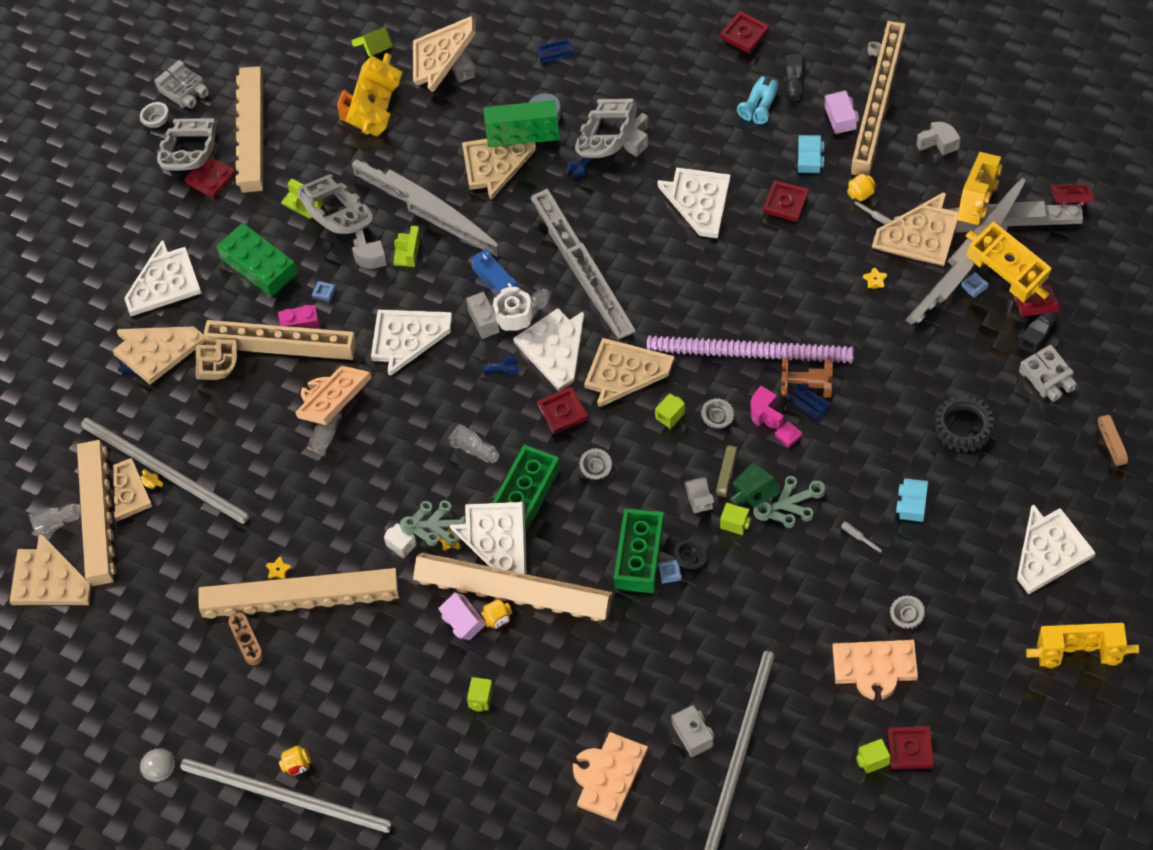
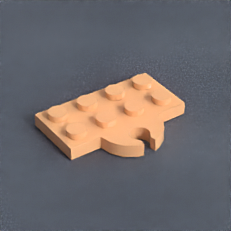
M341 366L331 377L316 378L308 382L307 384L311 390L302 388L301 397L304 404L295 412L297 417L326 425L372 378L370 372Z
M914 640L833 644L835 683H856L861 694L869 699L874 700L875 692L872 690L874 686H880L883 689L881 692L883 700L892 695L896 689L897 681L917 680Z
M609 732L602 750L592 748L581 752L577 756V760L579 762H588L590 766L587 769H581L577 764H573L574 777L578 784L584 787L577 806L616 821L648 747Z

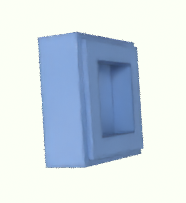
M975 272L965 279L961 286L973 297H976L988 288V283Z
M318 281L312 293V299L330 304L336 291V286Z
M676 560L658 563L662 584L682 580L679 564Z

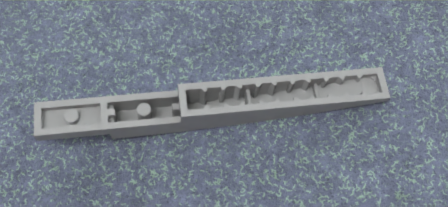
M358 160L353 162L352 167L355 176L407 202L408 211L483 250L486 248L496 257L500 255L498 244L492 238L430 192L390 169L384 174L381 170H376L365 162Z
M1024 178L1013 186L975 229L974 233L977 236L993 221L999 226L1002 224L1026 181ZM967 238L947 261L953 267L906 319L907 322L910 324L921 322L926 316L924 312L928 308L931 310L937 302L941 303L946 300L975 264L966 256L968 246L973 241Z
M546 189L531 196V200L549 228V233L618 340L635 333L634 327L585 246L579 242L549 190Z
M1044 201L1013 203L1000 227L1007 230V226L1082 224L1081 204L1045 205ZM997 204L985 205V208H988L986 217ZM959 208L947 209V210L959 212ZM958 220L955 232H969L970 230L974 232L979 225Z

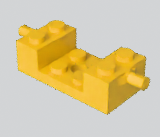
M384 54L383 61L371 56L362 65L346 118V122L362 129L363 133H370L376 137L387 126L390 113L386 111L392 91L399 85L402 71L389 64L392 57L389 54ZM368 96L374 99V103L369 101Z
M979 152L963 188L957 220L979 225L981 219L986 218L988 208H985V203H989L993 191H997L1000 180H997V175L1000 176L1003 167L1000 164L1001 157Z
M994 221L979 236L972 232V230L967 233L966 237L973 242L968 246L966 256L979 267L985 263L1011 284L1009 291L1023 303L1035 293L1044 300L1049 296L1050 293L1041 286L1049 277L1051 267ZM1006 255H1011L1014 257L1015 260L1013 262H1008L1005 260L1004 257Z
M1124 623L1041 626L1037 643L1038 649L1026 650L1027 658L1039 657L1040 666L1054 668L1061 665L1064 651H1094L1099 649L1101 664L1117 665L1122 663L1123 657L1127 653H1139L1138 644L1127 645Z

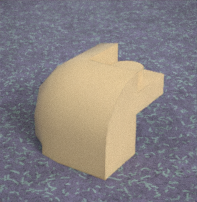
M217 340L216 345H196L195 369L197 380H218L225 378L232 372L237 358L236 340Z

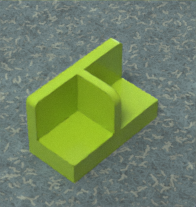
M385 27L351 40L354 47L364 44L368 56L375 55L393 46Z
M291 179L288 182L289 193L283 199L282 204L311 219L312 216L297 195L299 187L303 186V184ZM322 199L314 202L317 209L323 205Z
M411 226L410 234H398V239L394 241L396 250L393 264L395 266L415 267L420 242L419 226Z

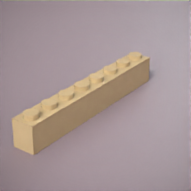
M260 67L239 68V75L236 76L237 86H239V89L236 90L237 100H239V103L236 104L237 114H239V117L236 118V125L239 128V132H236V140L239 142V146H236V154L239 157V160H236V169L239 171V175H236V184L240 186L241 192L263 191V75Z
M207 320L203 334L206 345H216L217 340H236V350L353 360L356 348L354 332Z
M100 440L77 444L85 578L90 586L114 582L113 574H116L115 564L112 563V557H115L113 546H111V540L114 539L112 529H110L112 515L109 512V507H111V499L108 495L110 483L107 479L109 467L105 459L108 457V451Z

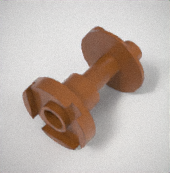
M782 358V370L786 371H782V384L785 385H782L781 396L787 397L788 383L809 384L808 388H824V398L831 397L833 360L825 359L824 369H809V372H788V358Z

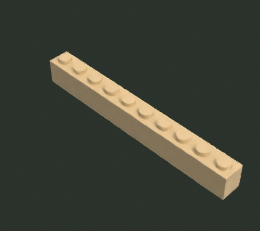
M887 22L852 160L851 174L853 175L864 174L870 176L904 40V23Z
M421 553L416 557L413 580H418L423 585L437 584L442 589L456 588L461 593L475 592L480 597L494 596L496 600H513L518 605H525L527 603L532 604L537 609L551 608L556 613L570 612L575 617L589 616L594 621H602L609 616L613 593Z
M396 568L199 587V610L202 617L215 618L222 615L231 616L234 613L254 614L263 611L270 613L275 610L291 611L295 608L311 609L315 606L331 607L335 604L351 605L355 602L391 601L399 598L398 576Z

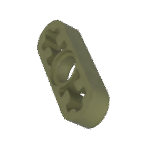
M728 445L726 448L717 484V496L727 497L738 447Z

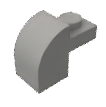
M644 113L635 118L633 129L623 144L624 148L636 157L648 146V135L644 133L649 127L648 116Z
M944 122L931 123L930 130L918 134L917 147L919 150H923L937 145L942 155L959 149L960 137L951 125Z
M363 231L355 232L357 239H353L355 247H352L357 264L368 269L386 266L381 241L366 244Z
M701 477L686 481L685 486L693 512L698 513L713 509L712 503L714 499L713 495L709 493L706 478Z

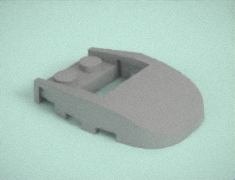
M598 99L597 109L591 110L588 115V122L583 124L580 129L582 134L581 137L577 138L575 144L576 152L585 158L604 157L617 152L633 129L637 104L634 99ZM626 117L625 124H622L619 135H595L602 118Z
M174 119V128L168 129L166 139L161 141L159 145L161 151L158 152L157 162L164 170H189L201 167L207 161L214 148L215 120ZM178 136H208L204 151L186 152L180 150L173 152Z
M331 174L299 187L297 195L309 214L332 232L348 234L357 232L370 225L373 218L370 209L359 202L360 197L356 193L351 194L347 191V186L343 183L337 184L332 180L333 176ZM335 194L347 208L326 217L320 208L317 209L314 202Z

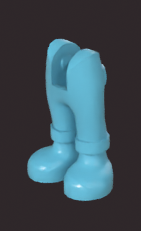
M762 76L754 85L749 100L738 105V114L747 121H750L753 116L755 123H765L769 118V107L777 93L778 81L772 79L769 86H767L766 77ZM762 98L761 103L759 104L758 108H756L759 100Z

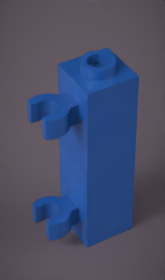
M486 248L471 258L473 271L496 296L501 293L502 289L508 287L520 288L514 278L508 275Z

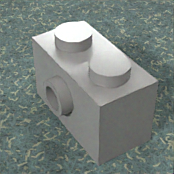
M484 292L466 298L468 311L481 338L499 333L494 306L489 304Z
M694 705L672 715V725L691 757L713 747V738H715L711 728L705 726L703 714L700 710L697 711Z

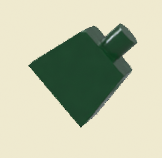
M752 463L733 482L737 493L730 500L736 506L746 502L750 506L756 507L779 493L780 489L773 476L755 463Z

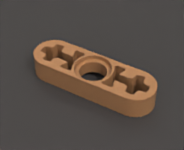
M1110 415L1098 417L1099 428L1116 466L1127 464V453Z
M242 613L232 614L229 618V625L246 662L250 665L259 664L263 659V654L246 616ZM239 620L243 629L239 630L235 621ZM244 635L251 636V640L247 643L240 641ZM251 647L254 653L256 654V657L252 658L249 651V648Z

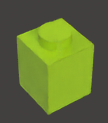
M669 394L655 408L656 419L670 429L685 414V403L681 398L674 397L672 394Z
M726 503L720 518V529L743 535L745 528L749 529L751 523L749 509Z
M472 677L467 698L469 708L475 711L489 710L493 693L492 680Z
M882 739L859 747L856 759L860 768L864 767L866 773L889 765L890 755Z

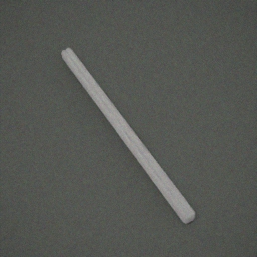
M85 418L82 421L81 425L87 431L240 523L244 524L249 519L248 513L93 420Z
M765 651L763 653L705 850H717L774 660L773 652Z
M185 758L181 763L182 770L382 832L388 833L391 828V821L190 759Z

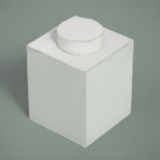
M398 523L393 528H389L384 536L386 546L403 559L417 545L415 536L405 535Z

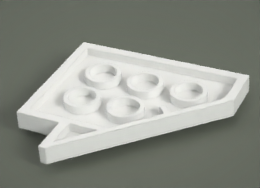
M676 168L674 182L658 180L659 189L700 236L718 238L730 183L729 174Z
M164 241L160 242L124 298L130 316L201 293L186 248L183 247L167 252Z
M556 309L513 338L514 343L559 392L575 380L584 322L583 312L569 320L559 309Z
M378 310L371 354L372 361L389 362L388 375H393L450 333L452 313Z
M524 502L465 505L466 524L450 525V528L490 567L527 574Z
M1034 505L1031 507L1017 580L1028 594L1095 557L1094 550L1061 509L1043 517Z

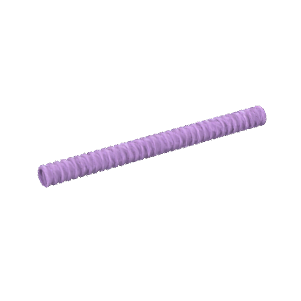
M651 335L647 338V350L659 351L660 353L665 351V353L671 352L674 354V352H677V354H680V352H683V354L689 353V355L701 353V355L707 354V356L710 354L721 356L723 354L725 357L727 355H730V357H733V355L739 357L741 355L743 358L745 356H748V358H751V356L757 358L759 356L761 359L763 357H766V359L769 357L775 359L777 357L779 360L781 358H789V360L795 358L797 361L798 359H801V361L813 359V361L819 360V362H822V360L828 359L833 360V362L837 361V363H840V361H843V363H846V361H849V363L853 362L854 348L852 346L850 348H847V346H844V348L838 346L837 348L834 345L832 347H829V345H826V347L820 345L818 347L817 344H814V346L802 344L800 346L798 343L796 345H793V343H790V345L784 343L782 345L780 342L778 344H775V342L764 344V342L758 343L755 341V343H752V341H749V343H746V341L740 342V340H737V342H734V340H731V342H728V340L722 341V339L710 341V339L705 340L704 338L693 340V338L687 339V337H684V339L672 337L671 339L669 336L666 338L654 336L653 338Z

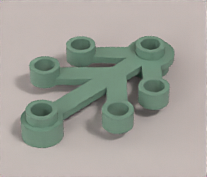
M789 476L785 479V487L779 500L771 504L774 497L772 496L754 507V516L761 521L771 518L783 522L787 528H792L795 525V517L791 514L784 515L776 512L783 509L801 515L805 521H810L813 518V510L794 504L811 497H822L825 493V485L821 481H813L808 490L790 496L792 489H795L797 486V479ZM793 481L794 484L790 485L788 482ZM808 512L810 515L805 516L804 513ZM790 519L792 522L787 523L786 520Z
M424 501L413 517H404L401 520L400 528L405 535L416 534L430 546H435L438 543L439 537L444 539L447 544L455 545L458 535L455 532H446L442 528H450V525L466 524V516L460 520H440L451 509V504L448 501L440 502L439 509L427 521H420L424 515L430 514L432 510V504ZM423 529H429L432 532L428 534Z

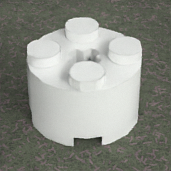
M518 287L502 289L501 293L494 298L493 303L497 323L505 331L527 328L530 325L533 314L529 294L521 291Z

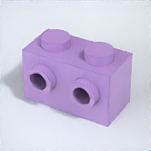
M842 91L825 95V108L835 134L856 129L859 116L857 111L853 110V100L851 97H848L847 92Z
M454 593L439 608L442 613V619L446 623L451 624L454 628L453 633L459 639L471 640L486 625L485 621L463 594Z

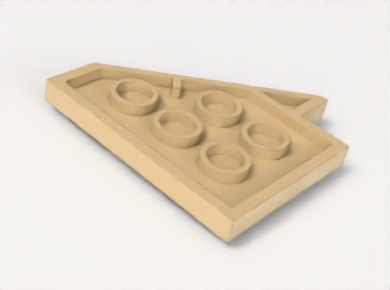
M472 16L413 41V82L417 86L428 82V88L431 91L437 88L476 34V20Z
M487 139L463 142L469 189L488 187L489 199H493L536 151L535 143L488 147Z
M942 193L877 229L872 249L944 267L958 222L959 212L942 208L946 193Z
M195 327L117 330L118 336L124 342L113 349V353L146 382L152 384L196 350V345L205 343L203 334Z
M602 338L585 381V388L601 392L597 402L598 406L601 407L669 376L674 363V356Z
M39 535L37 549H18L10 596L11 605H89L90 584L43 535Z

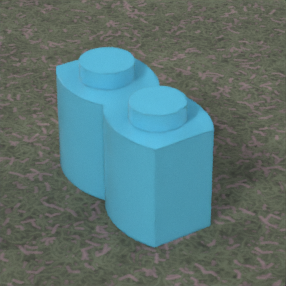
M799 135L798 172L820 173V167H824V156H820V152H824V141H821V136Z
M904 478V484H900L898 496H902V501L897 502L896 510L897 513H900V519L923 522L928 481Z

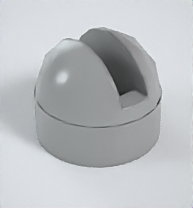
M870 42L867 49L870 56L874 55V57L879 56L882 45L878 42Z

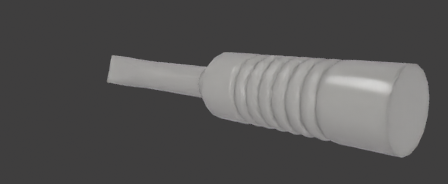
M855 201L857 206L870 213L873 218L886 225L892 221L881 213L872 211Z
M845 521L842 524L841 528L856 539L862 540L880 553L882 552L880 548L866 539L863 533Z

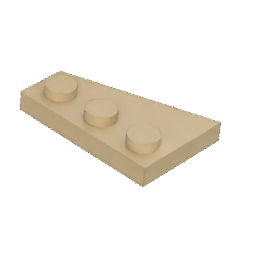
M132 458L115 464L114 514L117 522L148 509L152 505Z

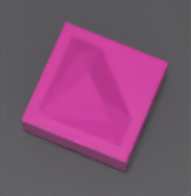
M788 421L775 432V437L789 448L802 437V432Z

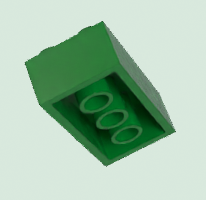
M555 100L483 107L488 147L559 140Z
M244 223L217 245L220 258L270 297L275 295L297 275L293 260Z
M523 445L492 502H524L526 532L560 471L559 457Z
M624 508L614 573L615 589L654 593L664 529V512Z

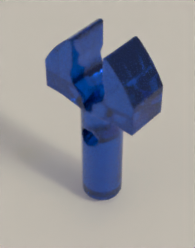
M584 157L579 162L569 161L567 173L569 174L573 169H577L572 173V177L578 178L585 174L583 167L594 158Z
M506 355L501 363L482 365V371L503 370L506 372V375H512L518 370V365H508L517 363V359L511 355Z

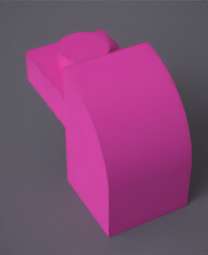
M762 386L752 396L751 418L757 426H760L764 421L768 427L779 430L783 426V415L773 410L777 405V395Z

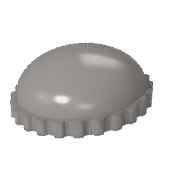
M161 102L148 104L141 111L140 120L145 126L151 128L159 127L167 121L169 109L166 104Z
M715 398L704 404L701 416L708 426L721 429L732 422L734 411L727 401Z
M601 449L587 450L582 455V458H580L581 472L590 479H603L610 473L612 466L611 457Z
M913 596L899 597L892 603L890 608V616L893 622L902 628L917 627L925 617L923 603Z
M161 748L150 750L141 759V774L150 782L164 781L174 771L175 761L168 750L165 751V749Z

